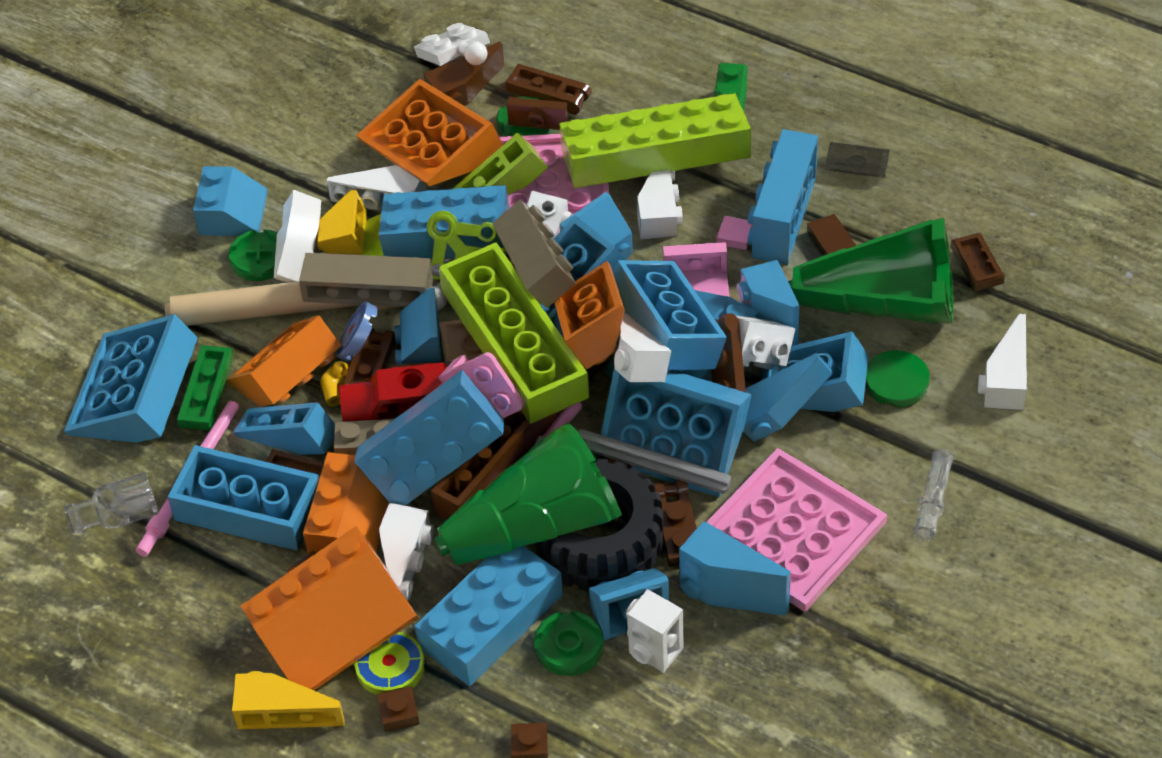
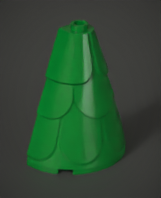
M944 218L928 220L901 231L880 236L849 249L843 248L793 267L792 280L788 281L799 306L847 315L854 312L866 316L891 317L933 324L953 323L954 319L952 271L950 270V252Z
M566 423L553 430L515 464L506 468L484 490L479 489L437 528L439 536L435 537L434 540L442 556L449 554L454 564L460 565L510 552L515 548L557 538L559 535L607 523L612 519L622 516L605 476L601 475L600 470L595 464L596 459L577 430L571 424Z

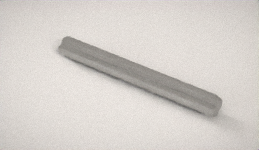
M583 429L577 431L594 454L722 494L726 493L730 487L731 476Z

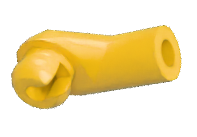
M344 361L335 362L323 374L320 380L326 404L330 407L340 404L339 385H343L349 369V365Z

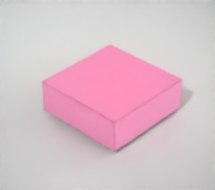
M724 216L717 235V243L726 242V247L747 250L748 235L753 224H748V220Z

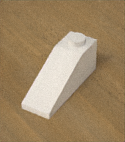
M624 313L615 348V370L629 382H665L671 350L627 313Z
M1019 314L988 359L985 375H979L978 394L984 395V408L1024 410L1027 391L1026 314Z

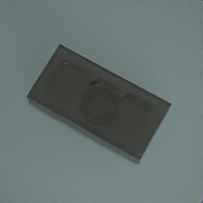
M830 142L825 170L885 178L890 149Z

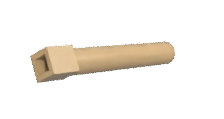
M297 281L170 296V303H165V316L175 314L186 326L360 305L303 302L300 284ZM374 305L377 307V310L399 308L397 306Z

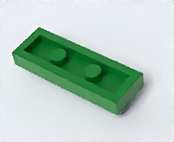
M201 345L177 418L179 428L211 430L234 357L232 348Z

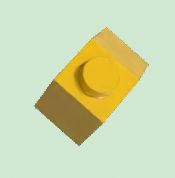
M356 189L349 191L320 218L316 237V245L320 251L323 250L327 254L362 255L364 253L367 209Z

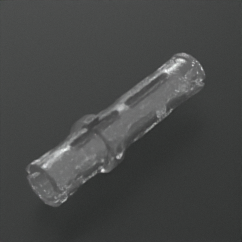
M936 449L933 452L923 497L919 498L917 503V511L919 513L913 534L922 540H931L935 537L938 518L944 512L943 497L954 460L952 452L946 449Z

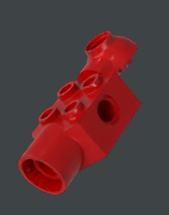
M442 362L392 367L377 370L369 382L339 385L342 421L396 419L442 385L438 377L447 366Z

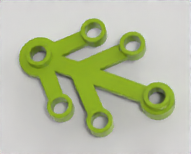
M444 210L433 213L427 222L428 234L435 240L431 267L435 264H446L444 259L447 243L455 252V259L481 249L482 247L465 245L458 235L479 237L483 242H490L497 234L491 222H484L481 225L458 222L451 212ZM446 221L449 229L447 231L439 230L438 222ZM490 227L493 235L491 237H484L481 232L482 228ZM505 247L501 248L503 252H507ZM432 270L433 279L440 280V275L435 274Z

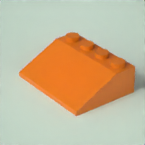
M422 79L416 81L356 135L358 140L429 187L474 171L503 145L491 122Z
M357 526L241 605L256 633L287 679L314 691L419 618L372 545Z

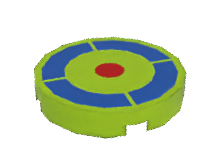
M398 632L356 661L354 666L359 683L365 690L377 695L408 687L414 688L423 677L425 660L419 643L413 637L403 632Z

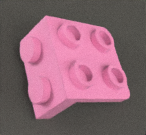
M726 242L663 246V261H675L694 290L730 297L727 278Z
M489 352L471 360H468L464 354L454 359L438 377L443 384L463 370L503 418L520 411L524 406L522 397L494 355Z

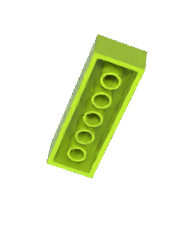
M736 93L560 123L561 150L574 188L648 176L651 172L670 169L671 172L751 158V128Z
M497 243L439 266L442 293L482 353L489 352L494 355L522 397L524 406L521 411L530 424L589 398L587 371L566 344L564 338L536 298L527 291L519 274Z

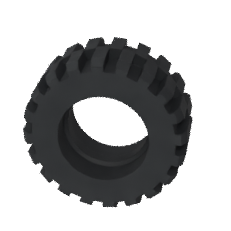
M597 459L595 464L600 470L601 475L605 476L622 514L620 518L627 523L623 529L615 534L598 538L570 532L559 535L557 538L535 543L537 555L559 570L562 583L572 587L573 584H576L580 590L589 591V588L601 582L627 577L636 571H645V568L649 570L656 563L657 555L661 553L663 546V510L660 495L655 492V486L649 479L645 478L643 480V473L635 468L629 470L627 469V464L618 461L615 464L608 463L607 459Z

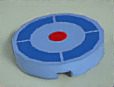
M364 301L356 309L341 335L339 343L342 346L336 350V357L345 362H350L352 358L350 355L354 357L355 354H358L372 330V324L368 321L370 316H377L376 306Z

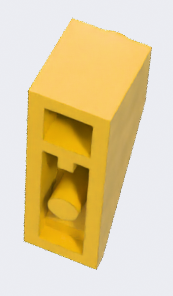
M251 671L247 674L235 675L232 712L237 729L344 726L345 720L341 702L273 673Z

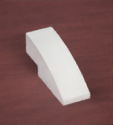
M293 190L283 205L282 227L277 233L275 279L286 283L299 281L305 253H313L320 219V199Z

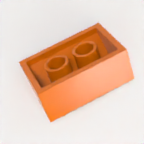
M608 261L576 280V284L555 301L564 340L586 370L593 365L603 363L615 352L625 312L612 268Z
M319 315L291 324L226 379L230 386L260 407L269 405L279 406L291 396L289 391L294 386L300 387L313 377L311 372L316 367L322 368L329 364L336 357L333 353L342 345Z
M327 452L303 531L308 554L313 550L316 553L355 526L366 537L375 552H378L381 542L379 528L390 502L354 462L355 455Z

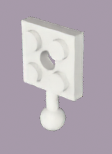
M456 23L447 27V31L440 35L433 34L423 38V43L414 46L417 57L440 66L463 55L468 63L480 65L486 60L488 54L484 45L489 44L490 41L487 32L464 25L463 23Z

